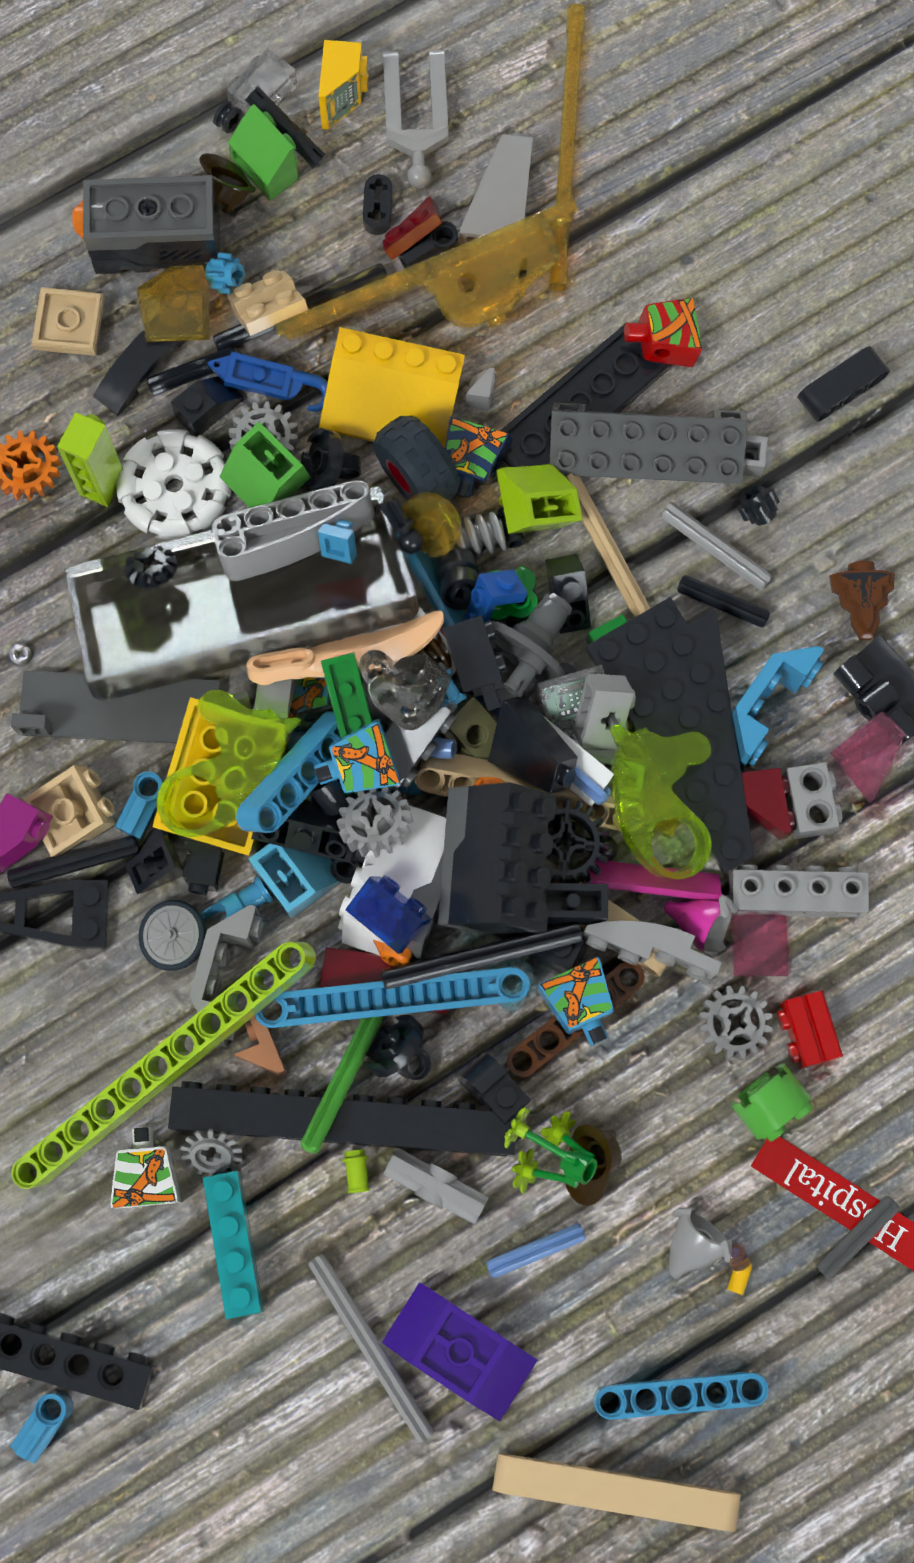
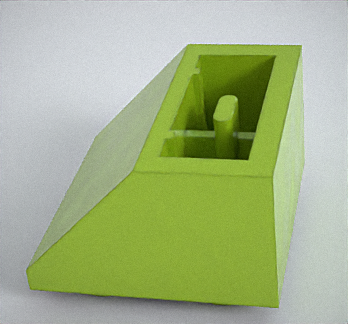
M554 465L500 468L497 470L508 534L560 529L583 521L577 488Z

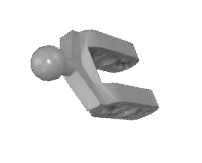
M429 50L432 128L402 130L398 51L383 52L387 144L412 157L413 166L407 174L408 182L414 188L422 189L430 183L432 178L430 169L425 165V156L449 142L444 50Z

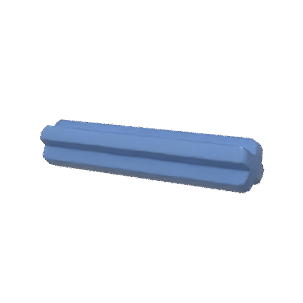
M576 1223L486 1262L488 1271L492 1278H497L583 1242L586 1239L582 1226Z

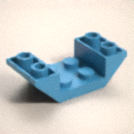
M820 646L772 654L735 707L732 717L741 772L747 763L751 766L755 765L769 743L764 739L769 729L754 719L765 702L761 697L768 699L778 683L795 694L801 685L808 688L823 665L819 658L824 649Z

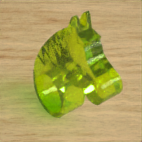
M207 691L200 698L198 708L204 719L215 724V736L221 747V754L210 760L178 770L165 779L157 795L158 814L165 826L178 835L196 837L218 831L236 821L239 806L262 780L273 772L281 761L286 747L287 735L300 725L302 721L300 718L281 719L273 708H268L267 710L250 709L226 691ZM193 775L200 776L211 783L212 786H216L217 797L221 798L212 821L200 829H190L181 825L174 818L170 808V796L176 784L182 779Z
M620 725L610 726L611 735L617 746L612 769L614 774L612 777L614 804L619 827L626 844L635 858L653 875L665 879L692 877L703 869L710 857L711 837L705 824L673 793L672 785L683 776L687 766L701 764L708 759L711 754V747L707 737L699 732H687L672 737H662L656 733L649 732L647 727L631 733ZM669 819H676L686 824L692 831L695 839L693 858L687 866L675 872L663 868L655 859L652 850L654 827L660 821H667Z

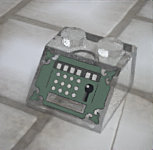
M602 665L540 682L537 685L535 697L537 709L567 736L573 734L572 730L587 673L604 674Z

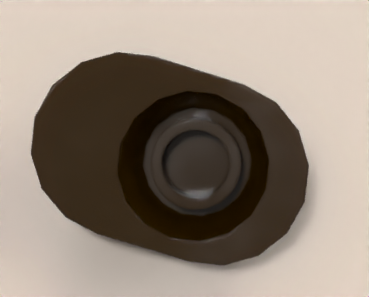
M205 153L200 156L199 161L206 175H212L218 207L222 212L229 214L234 207H240L243 204L248 193L255 192V187L249 182L244 172L233 162L216 154Z
M584 1124L578 1126L573 1132L572 1139L582 1148L594 1154V1159L597 1161L596 1172L587 1184L579 1183L576 1188L566 1184L570 1196L577 1203L585 1206L596 1204L605 1193L610 1175L619 1168L622 1160V1151L616 1140L617 1134L615 1131L599 1130L596 1126Z

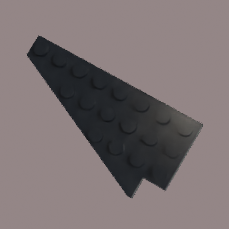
M669 597L586 645L585 650L599 673L625 676L631 688L634 689L636 700L633 709L629 710L628 720L722 873L725 874L752 858L754 853L717 613L713 609L687 624L672 598Z

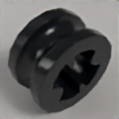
M225 101L217 109L213 124L217 127L222 126V130L227 134L231 133L241 120L242 110L238 107L233 108V103Z

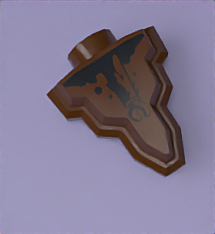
M857 561L848 565V571L829 575L832 593L839 596L841 608L850 613L851 626L859 640H872L880 624L879 611L887 605L888 593L894 590L895 573L875 570V563L871 561Z

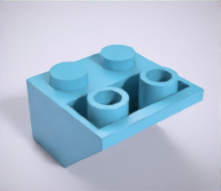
M268 844L249 858L253 869L290 919L341 883L332 876L330 872L332 861L327 857Z

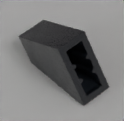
M522 695L521 698L513 697L502 700L488 762L551 794L570 788L576 776L575 767L578 756L527 697Z

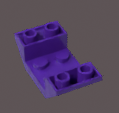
M419 1282L381 1342L407 1362L498 1421H501L538 1361L421 1282Z

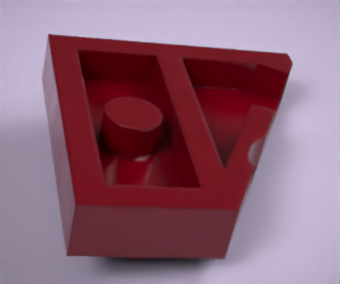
M431 196L426 198L400 225L395 226L385 235V239L382 241L383 247L391 260L442 224L438 206Z

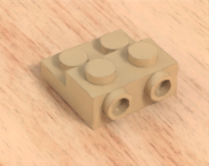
M279 270L271 271L263 276V280L253 284L244 283L236 287L232 294L227 295L235 317L250 336L308 311L305 299L296 290L292 278L285 270L281 272Z
M73 765L23 799L53 816L49 823V831L42 839L51 857L64 854L84 840H92L116 824L112 817L116 813L115 807L108 798L101 796L97 788L101 785L100 778L91 768Z

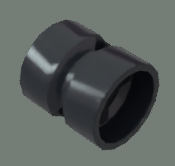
M454 548L442 553L436 560L435 567L443 603L454 610H465L468 608L471 592L477 582L479 569L476 556L471 551L464 548Z

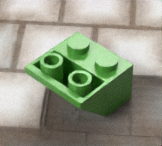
M253 104L228 141L231 159L271 201L298 180V161L295 156L296 145L287 133L281 134L268 112L262 113Z
M260 422L255 424L234 445L219 476L249 508L289 498L311 478L304 466Z

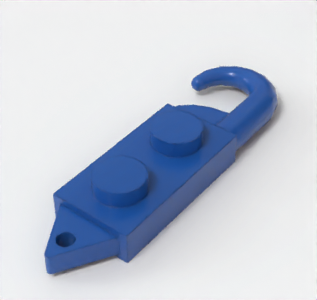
M232 351L229 356L208 361V367L224 381L225 386L285 401L295 398L300 392L302 385L318 388L323 394L322 401L316 405H309L307 409L312 412L322 411L328 382L319 375Z

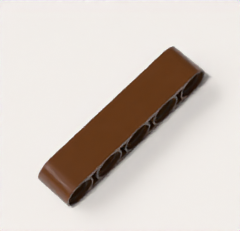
M624 962L605 976L614 1010L632 997L643 985L645 979L644 971L638 964L632 965ZM623 971L632 972L637 978L636 985L633 987L624 986L619 980V974ZM554 1016L511 1050L506 1061V1068L509 1074L519 1080L531 1077L584 1035L583 1029L567 1034ZM544 1033H551L556 1036L558 1046L553 1050H545L539 1043V1037ZM518 1054L527 1055L531 1060L530 1069L523 1072L516 1070L512 1064L514 1056Z

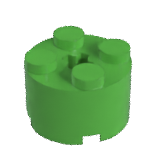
M785 1063L775 1067L779 1073L771 1077L766 1072L753 1081L738 1095L741 1102L733 1101L730 1105L756 1139L767 1138L770 1142L775 1140L786 1131L784 1125L793 1117L797 1120L804 1117L813 1108L809 1102L811 1096Z

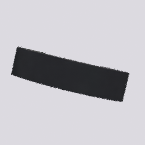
M177 305L163 312L123 351L99 384L93 397L115 415L119 416L139 394L137 388L175 346L180 348L200 326V323Z

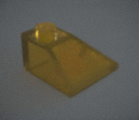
M203 265L171 266L137 287L146 342L209 340V295Z

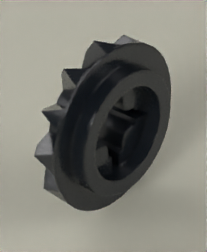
M161 545L154 549L146 546V549L142 552L134 550V557L126 559L127 568L124 570L128 581L138 588L152 589L169 582L177 572L178 563L171 549L164 550ZM145 565H151L149 569L146 570Z

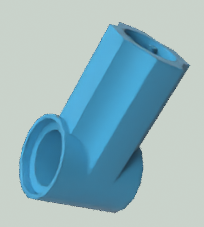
M147 771L142 772L135 778L133 791L115 825L116 829L139 840L143 839L158 809L165 785L160 776L154 772ZM149 782H157V792L152 796H144L143 789L145 785Z
M54 1390L37 1400L33 1412L10 1445L18 1456L34 1464L37 1463L63 1422L71 1415L73 1411L71 1396L63 1390ZM49 1399L57 1400L60 1403L61 1414L59 1417H53L48 1413L47 1402Z

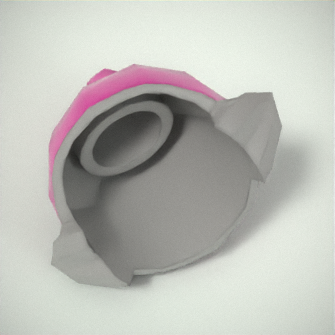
M721 895L719 901L699 899L688 902L669 901L664 906L665 913L677 922L682 931L695 936L692 944L699 951L703 952L704 955L714 956L726 948L723 940L732 913L737 912L730 898Z

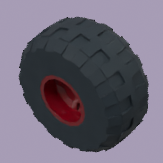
M399 416L376 433L373 450L381 467L400 494L418 511L433 512L457 494L461 482L456 466L435 434L420 419L413 416Z

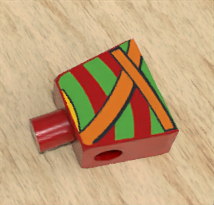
M693 298L646 305L638 323L625 324V342H641L643 358L647 361L694 367L702 351V344Z

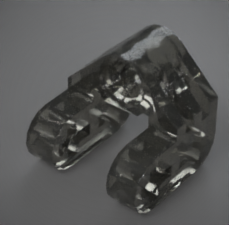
M371 650L363 654L359 660V669L362 677L369 684L368 692L372 703L404 730H415L425 724L439 710L450 685L451 675L427 654L422 653L404 657L396 663L384 652ZM371 664L381 665L383 672L380 673L376 669L370 671L369 666ZM404 706L410 711L414 709L415 713L412 715L409 713L403 714L401 708Z

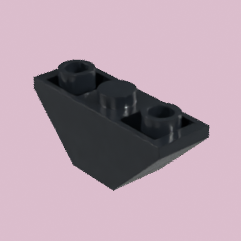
M305 799L275 832H252L251 839L347 863H351L353 852L350 851L347 843L343 842L339 834L340 829L337 825V820L341 819L342 816L339 814L328 816L317 802Z

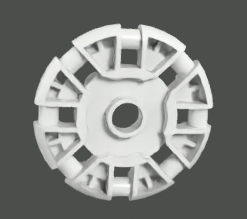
M162 430L157 432V436L148 440L144 437L126 453L123 458L125 462L123 470H121L116 482L118 502L123 503L125 516L141 531L147 534L150 532L158 534L161 539H185L192 537L191 534L198 530H207L212 526L214 520L223 514L226 509L224 506L225 501L231 496L232 490L219 477L225 466L223 453L206 437L190 435L188 430ZM163 447L165 452L158 454L154 458L152 452ZM185 447L194 449L191 457L182 454ZM212 466L213 473L205 476L203 469ZM136 469L145 471L142 479L134 476ZM172 479H179L183 482V487L177 492H170L166 489L167 483ZM207 492L214 494L212 500H204ZM144 495L147 502L137 504L135 499ZM193 510L196 518L185 522L182 515ZM158 514L167 517L163 522L156 520Z

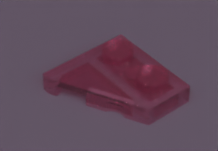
M881 712L830 754L869 803L876 799L883 780L887 776L892 766V761L905 737L885 712Z

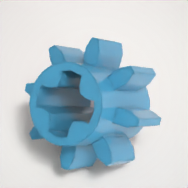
M218 253V259L211 258L205 268V277L207 282L211 284L210 288L217 289L218 293L232 294V288L241 286L244 281L245 271L243 265L239 263L240 259L233 258L232 254Z

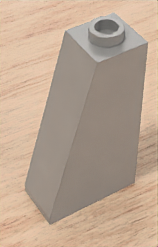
M520 133L502 134L460 227V248L521 254L533 137Z

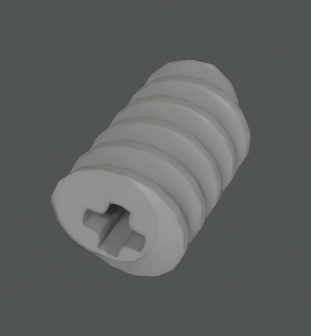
M489 512L487 522H485L481 514L476 515L474 525L469 517L463 518L462 527L459 526L456 519H452L449 530L443 522H438L436 534L440 555L454 548H464L469 551L470 548H473L476 554L481 556L482 548L485 545L490 554L494 553L496 543H499L502 550L506 551V540L502 522L498 520L494 512Z

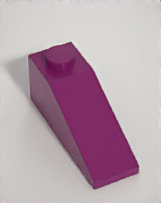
M6 793L0 804V874L38 845L40 840L47 835L50 828L49 823L53 817L31 803Z

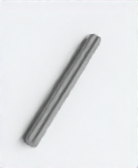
M323 1254L318 1255L309 1262L310 1269L419 1443L426 1441L434 1434L433 1428L328 1259Z

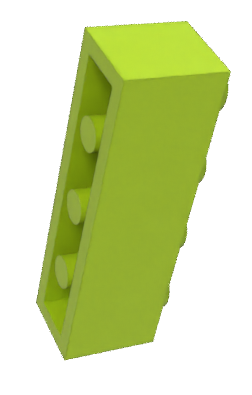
M75 412L57 448L79 495L109 507L116 493L118 476L123 468L105 422L95 415L87 414L83 416Z

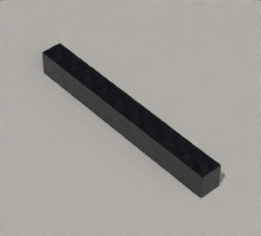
M182 1081L181 1087L172 1086L168 1129L184 1132H196L199 1130L203 1133H208L209 1129H213L214 1134H220L224 1131L226 1135L301 1141L325 1092H319L318 1098L304 1097L305 1091L284 1089V1095L270 1094L271 1088L252 1086L250 1087V1092H237L236 1085L216 1084V1089L212 1090L202 1089V1083ZM354 1094L352 1100L343 1101L323 1141L325 1143L514 1157L515 1142H511L509 1147L505 1148L504 1136L512 1128L511 1121L516 1119L517 1115L504 1125L491 1110H476V1104L457 1102L455 1108L442 1107V1101L421 1100V1106L407 1105L408 1099L387 1097V1103L373 1102V1096Z

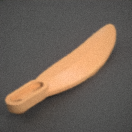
M434 611L397 626L323 643L309 649L292 648L259 654L251 657L246 663L248 678L259 685H270L276 681L287 679L325 677L321 660L351 652L356 654L361 675L382 671L402 663L423 649L442 627L444 614L442 611Z

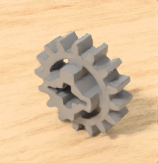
M269 401L265 402L263 408H259L257 403L254 402L252 403V411L249 412L247 409L242 408V418L233 417V425L236 428L229 429V436L232 438L229 441L231 450L243 435L260 422L293 456L295 455V449L292 445L299 444L298 435H295L298 432L297 424L291 423L292 414L290 412L282 415L281 405L276 406L273 410L270 408ZM279 425L285 431V438L278 432Z
M384 787L381 792H377L376 789H371L366 794L364 791H357L359 796L357 799L347 797L346 800L349 807L339 809L342 818L337 820V825L340 829L339 834L343 842L347 843L350 851L354 852L358 849L362 857H365L369 851H373L375 858L380 856V850L385 849L389 854L393 853L391 845L394 843L402 846L404 844L401 837L402 834H411L408 825L413 822V817L410 813L411 809L407 800L402 798L398 790L391 794L389 787Z
M727 986L724 996L717 990L712 994L715 1002L710 1000L704 1001L703 1006L708 1012H700L698 1014V1018L705 1021V1024L698 1028V1032H707L708 1037L703 1041L704 1045L712 1042L716 1045L713 1049V1054L716 1055L721 1050H724L726 1060H730L734 1053H737L739 1060H744L746 1058V1050L754 1056L758 1053V1048L755 1044L765 1046L768 1043L762 1035L773 1031L772 1027L765 1025V1022L773 1016L770 1013H763L762 1009L768 1003L766 1001L757 1003L755 1001L758 994L756 991L747 996L745 995V986H741L737 993L733 992L731 986ZM728 1001L741 1002L740 1005L735 1008H728L725 1005H721ZM743 1011L739 1021L741 1027L733 1030L728 1035L727 1033L731 1025V1021L728 1018L732 1019ZM751 1011H753L756 1016L757 1027L752 1024L750 1017ZM713 1017L719 1022L721 1031L719 1036L714 1030ZM740 1037L745 1041H749L743 1045L729 1044L732 1039Z

